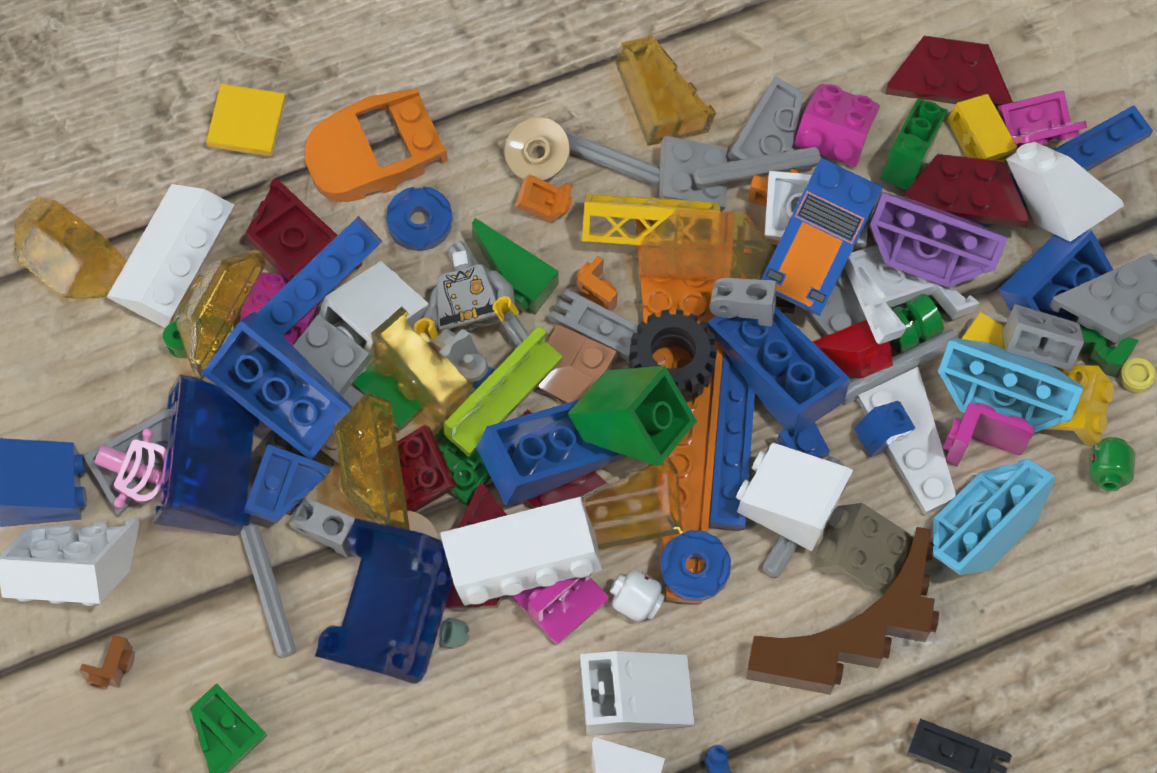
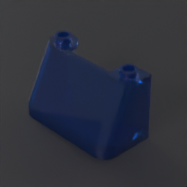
M180 374L168 392L166 409H171L168 415L171 423L165 478L160 488V492H162L161 504L163 505L155 507L154 524L237 536L243 526L249 525L251 514L243 511L248 496L254 427L257 428L259 426L260 420L217 385L193 376Z
M355 518L352 530L348 535V545L351 553L355 557L361 558L342 626L330 625L320 634L315 657L416 684L424 678L427 672L453 581L443 543L441 540L421 532Z

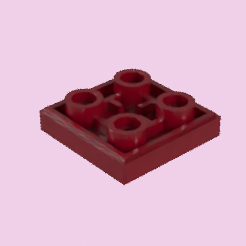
M423 425L368 459L392 513L398 511L416 512L458 487L433 432L427 425Z

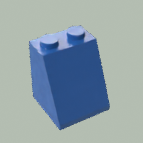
M0 438V527L82 520L81 508L87 506V495L85 487H81L80 475L86 474V462L84 454H79L73 442Z

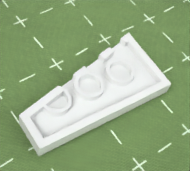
M916 367L858 395L857 401L865 415L874 407L894 401L901 402L915 429L910 434L897 437L886 448V451L923 515L926 516L947 506L956 497V493L919 368Z

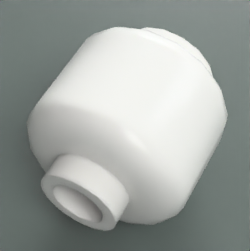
M637 569L629 571L626 576L619 574L609 590L610 593L614 594L612 600L613 608L635 622H641L646 618L651 620L659 610L665 596L661 594V584L657 580Z

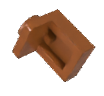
M113 635L102 669L82 664L79 671L87 679L86 683L92 687L107 690L108 685L119 688L125 671L129 672L132 668L135 652L132 651L133 647L127 638Z

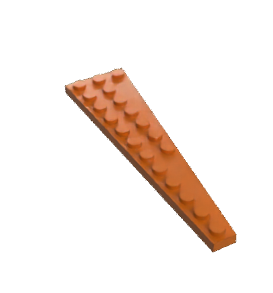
M720 213L717 250L637 245L643 322L647 324L648 316L653 313L660 317L661 310L669 309V314H676V309L684 310L683 316L689 317L690 313L698 316V324L702 321L707 324L708 321L716 317L709 308L712 289L716 280L730 278L735 215ZM635 219L636 236H638L646 227L639 219ZM648 220V222H649L650 224H652L654 221H656V220ZM663 221L655 228L665 238H672L680 231L673 221ZM681 222V223H682L684 226H686V225H687L688 223H690V222ZM697 223L689 230L696 240L711 241L712 224ZM651 232L648 235H646L654 237V235ZM683 235L680 239L688 238L685 235ZM716 339L714 345H717V356L711 383L708 388L704 386L703 393L699 397L692 394L691 401L687 402L697 422L662 465L655 466L662 553L669 541L682 535L684 532L693 530L708 533L723 348ZM673 345L664 346L652 355L658 364L669 369L685 367L693 360L685 349ZM691 558L685 564L687 570L694 574L705 570V563L699 558ZM665 585L666 601L702 604V601H687L674 595Z

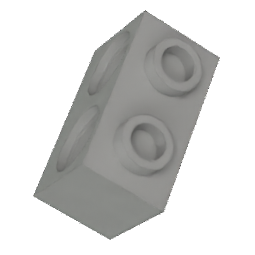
M1014 304L1002 332L1006 352L1068 371L1072 370L1084 343L1079 323Z

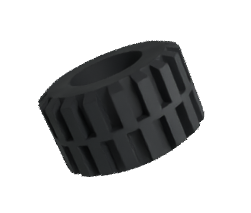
M669 309L661 310L660 317H657L655 313L649 315L647 324L642 321L637 326V333H633L629 352V369L661 366L652 355L664 346L673 345L685 349L693 360L685 367L679 369L667 368L685 401L690 402L692 394L699 397L703 393L704 386L708 388L711 383L717 356V345H714L715 337L713 332L708 333V325L704 321L699 324L697 323L698 316L690 313L689 317L683 316L684 310L676 309V314H669Z

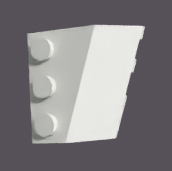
M139 518L126 519L125 526L108 527L107 521L94 522L92 526L82 528L81 530H74L71 524L27 528L0 554V588L2 597L17 598L18 601L23 602L35 599L49 600V602L54 604L64 602H81L86 606L100 604L130 572L139 529Z

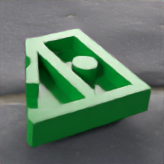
M217 683L190 708L209 773H229L267 737L265 731Z

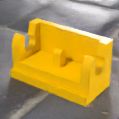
M988 94L958 102L947 118V122L966 157L1004 161L1005 163L1007 161L1004 156L1013 154L1018 149Z

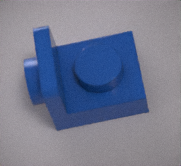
M815 422L794 437L786 429L778 433L776 443L821 459L829 456L830 450Z

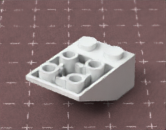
M624 651L580 654L586 735L694 726L687 655Z

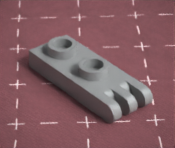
M564 289L561 297L571 303V305L558 300L554 307L565 315L563 316L555 311H551L548 319L555 324H559L617 351L619 357L628 361L631 338L633 333H637L638 325L568 289Z

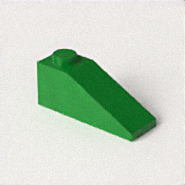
M475 218L472 222L473 238L493 271H498L513 286L515 306L521 311H526L527 309L536 315L559 285L558 270Z

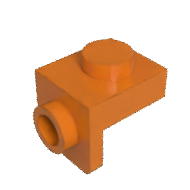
M529 174L523 179L515 207L551 223L568 212L572 203V198L569 197L572 185L565 183L558 188Z

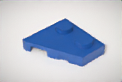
M268 444L243 512L278 523L328 476L331 467Z

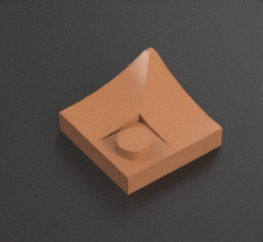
M557 324L547 343L560 353L563 359L537 386V389L565 404L580 400L604 371L612 369L619 355L617 351Z

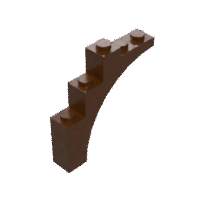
M916 527L907 559L898 577L883 596L862 614L838 627L812 635L787 638L754 636L746 679L831 695L834 684L840 685L844 664L838 663V661L879 668L882 658L888 659L892 638L886 637V635L926 642L930 632L936 633L939 621V611L933 610L935 599L922 597L927 596L930 575H925L924 571L926 562L931 563L933 559L934 544L929 541L931 529Z

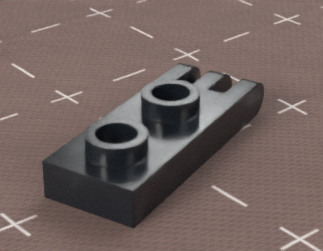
M921 718L907 752V755L952 773H1006L1007 768L994 761L996 759L1004 763H1010L1012 755L1006 751Z

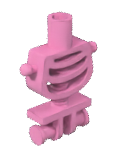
M150 428L143 430V441L133 440L127 453L101 444L94 464L118 473L113 488L121 494L114 500L115 507L122 508L127 497L137 503H146L153 499L161 488L165 487V489L171 490L172 494L164 512L171 515L179 498L185 502L177 516L190 522L195 521L193 517L198 506L202 507L204 501L198 499L201 491H209L210 487L207 486L211 474H214V469L198 464V471L193 480L187 476L194 460L186 458L179 477L169 476L170 461L168 452L164 447L150 443L153 437V431ZM142 449L148 454L146 466L140 462ZM133 452L135 453V460H131ZM154 452L160 455L162 459L163 469L160 472L158 469L155 470L153 468L155 462ZM127 472L129 475L123 480V475ZM133 477L141 478L136 487L133 489L126 488ZM147 481L157 485L147 495L137 494ZM184 484L194 487L191 495L181 492Z

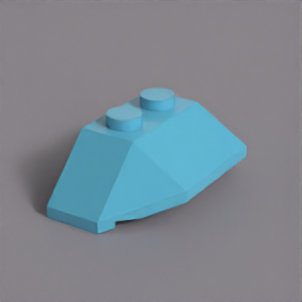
M950 338L938 369L940 377L944 380L949 393L961 412H965L969 402L973 404L983 403L991 406L995 412L1008 417L1018 416L1025 419L1029 425L1035 428L1034 433L1056 424L1070 421L1083 390L1082 385L1051 365L1008 353L1002 347L982 341Z
M1028 458L1018 461V464L1003 465L980 472L933 518L934 557L959 575L990 570L1037 523L1055 482V476Z

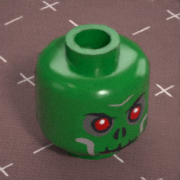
M1107 437L1102 439L1090 450V479L1105 491H1117L1121 487L1129 485L1134 479L1135 451L1121 438Z

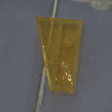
M653 36L622 42L615 64L647 145L659 144L665 136L686 138L708 133L717 112L711 105L707 106L696 93L697 88L692 82L688 83L677 70L678 65Z
M400 307L371 332L375 354L374 364L384 376L392 375L399 382L397 386L409 400L415 398L423 406L421 408L423 414L432 423L435 424L438 421L444 427V422L475 392V389L447 357L442 358L428 344L431 339L425 332L418 335L407 323L409 313L403 307Z
M669 456L661 466L650 464L639 471L637 468H634L627 472V477L610 486L606 483L581 496L596 534L599 550L683 533L678 470Z

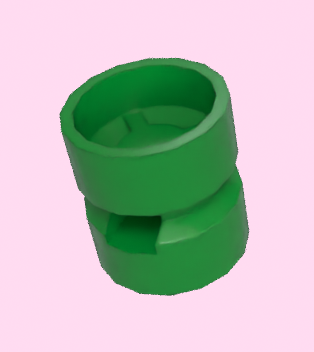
M920 294L906 301L904 309L900 306L892 309L906 326V330L901 337L889 341L890 346L899 354L917 346L919 339L927 341L943 333L944 325L941 315L934 302L926 294Z

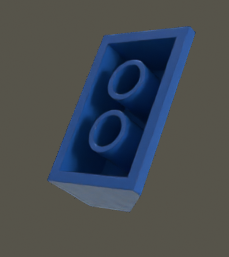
M1087 230L1071 242L1054 234L999 289V292L1010 311H1012L1014 304L1075 322L1079 317L1063 308L1059 312L1052 310L1049 305L1053 297L1108 273L1113 268L1092 230Z

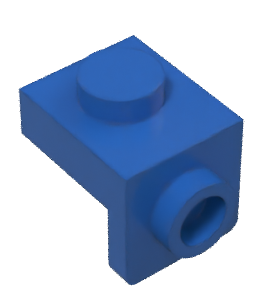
M900 401L874 407L854 427L856 434L870 457L881 454L897 437L910 434L915 429Z

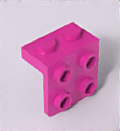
M819 84L803 113L794 145L803 149L816 147L819 149L820 155L856 167L880 105L867 96L848 93L836 85Z
M1064 90L998 106L1000 117L1018 148L1033 141L1046 145L1048 144V137L1049 141L1075 138L1079 136L1078 130L1087 128L1086 121L1071 122Z
M969 402L962 418L955 417L944 442L943 449L948 450L946 463L958 467L971 438L1013 454L1022 455L1033 436L1035 428L1021 417H1008L995 412L994 408L989 405Z

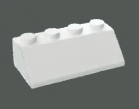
M171 184L107 298L166 328L168 324L172 323L230 220L235 205L206 189Z
M581 497L441 532V539L453 582L464 606L481 604L488 599L504 595H516L524 590L539 586H551L559 581L575 577L582 578L589 576L591 573L602 571L596 534Z

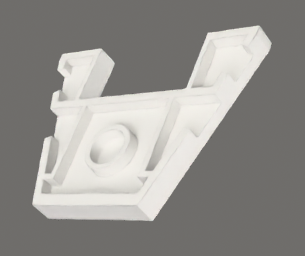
M877 245L852 252L845 266L847 275L878 344L899 338L906 330V326L890 307L905 303L920 294H931L952 320L973 313L979 305V302L971 295L966 299L954 290L956 285L945 287L885 265Z

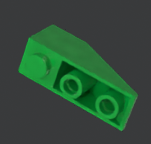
M919 98L916 100L890 149L880 180L905 190L910 188L923 168L947 115V109L939 107L932 101H924Z

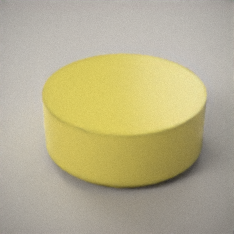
M1141 357L1127 360L1119 373L1122 386L1133 393L1147 391L1156 378V371L1152 363Z

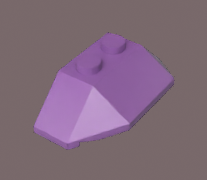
M881 192L869 222L885 265L945 287H951L980 274L995 270L1008 240L1006 236L965 218L907 197Z

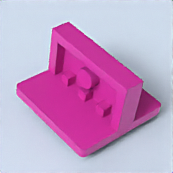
M591 574L582 578L575 577L559 581L551 586L535 587L524 590L519 594L511 595L555 644L561 643L608 601V595L591 578Z

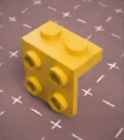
M1074 365L1071 371L1053 366L1082 385L1083 390L1071 420L1046 428V430L1074 431L1085 445L1094 446L1100 442L1101 435L1107 428L1106 413L1108 404L1114 397L1113 383L1099 366Z

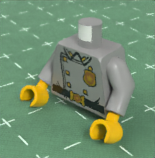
M471 251L453 253L451 257L454 271L438 276L437 286L432 292L424 317L414 324V331L420 342L423 341L422 338L427 333L434 340L439 335L436 330L438 326L440 331L449 329L457 335L462 329L468 332L509 321V311L514 316L519 314V310L515 306L513 286L498 271H493L483 264L474 266Z

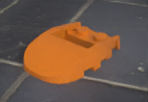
M418 88L368 96L334 113L313 128L306 141L304 154L306 166L318 191L328 199L337 202H351L364 199L366 194L381 190L383 194L395 190L396 185L411 177L414 180L425 174L424 167L440 159L442 164L448 161L446 148L437 134L420 97ZM379 108L381 111L389 109L410 155L409 158L382 168L379 167L357 118L366 112Z

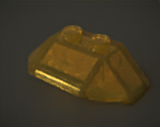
M37 197L15 220L14 258L17 262L65 298H107L127 262L126 258L107 238L56 200Z
M676 209L641 241L639 276L716 281L721 278L761 280L775 249L746 213Z
M256 249L210 264L204 275H198L193 284V295L188 303L181 305L177 313L176 324L190 366L196 379L203 381L205 377L202 371L221 348L245 301L266 266L262 252Z
M366 394L334 425L342 490L349 504L382 527L406 533L410 531L391 401Z

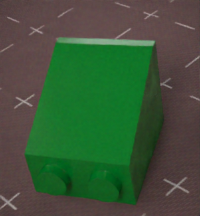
M666 366L606 370L568 412V416L585 442L654 466L662 465L697 422Z

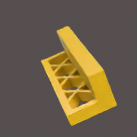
M586 193L582 241L717 250L720 202ZM591 216L605 217L613 226L605 233L590 232ZM613 217L621 219L617 222ZM632 218L639 219L646 229L636 236L629 235L621 226ZM648 220H656L652 224L648 222ZM663 221H673L680 231L672 238H665L655 228ZM681 222H690V223H688L686 226H684ZM697 223L712 224L711 241L696 240L689 230ZM617 230L620 234H612V233ZM651 232L654 235V237L646 235H648ZM683 235H685L688 239H680V238H681Z

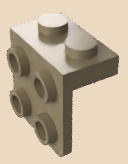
M863 503L837 506V509L830 517V526L825 539L818 547L817 559L813 568L822 574L844 572L883 596L902 569L911 545L912 536Z

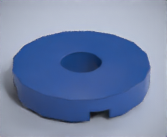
M424 186L423 188L416 189L410 187L395 195L389 203L386 221L389 234L397 244L409 250L423 251L433 249L445 241L451 232L453 215L449 201L439 191ZM416 212H424L429 216L428 220L423 224H415L410 218Z
M690 530L682 533V535L677 536L675 539L673 538L667 543L661 555L660 573L664 584L674 595L687 601H704L716 596L724 589L730 577L731 558L729 553H727L723 543L716 536L705 531ZM691 558H699L705 563L706 568L703 572L694 574L687 570L685 564Z

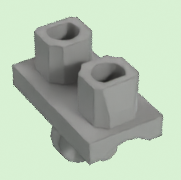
M445 329L434 339L433 344L439 351L442 363L458 389L462 391L466 387L467 382L479 381L486 375L488 370L487 362L478 353L470 333L462 329L456 335L449 329Z

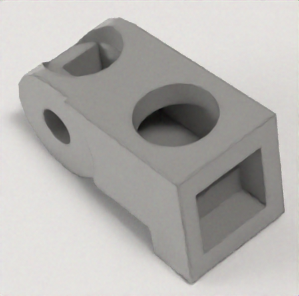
M740 278L718 279L713 284L709 306L710 311L721 318L738 316L740 318L758 319L759 325L772 326L776 306V281Z
M306 498L302 499L289 522V525L299 533L314 538L316 541L333 548L335 552L345 557L350 555L363 531L357 518Z

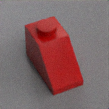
M867 319L812 341L848 377L864 378L893 366L889 341L878 344Z

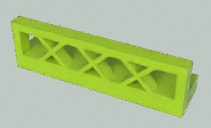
M538 326L444 422V435L468 457L477 450L476 446L486 427L504 422L562 362L563 356L545 341L547 332L542 327Z

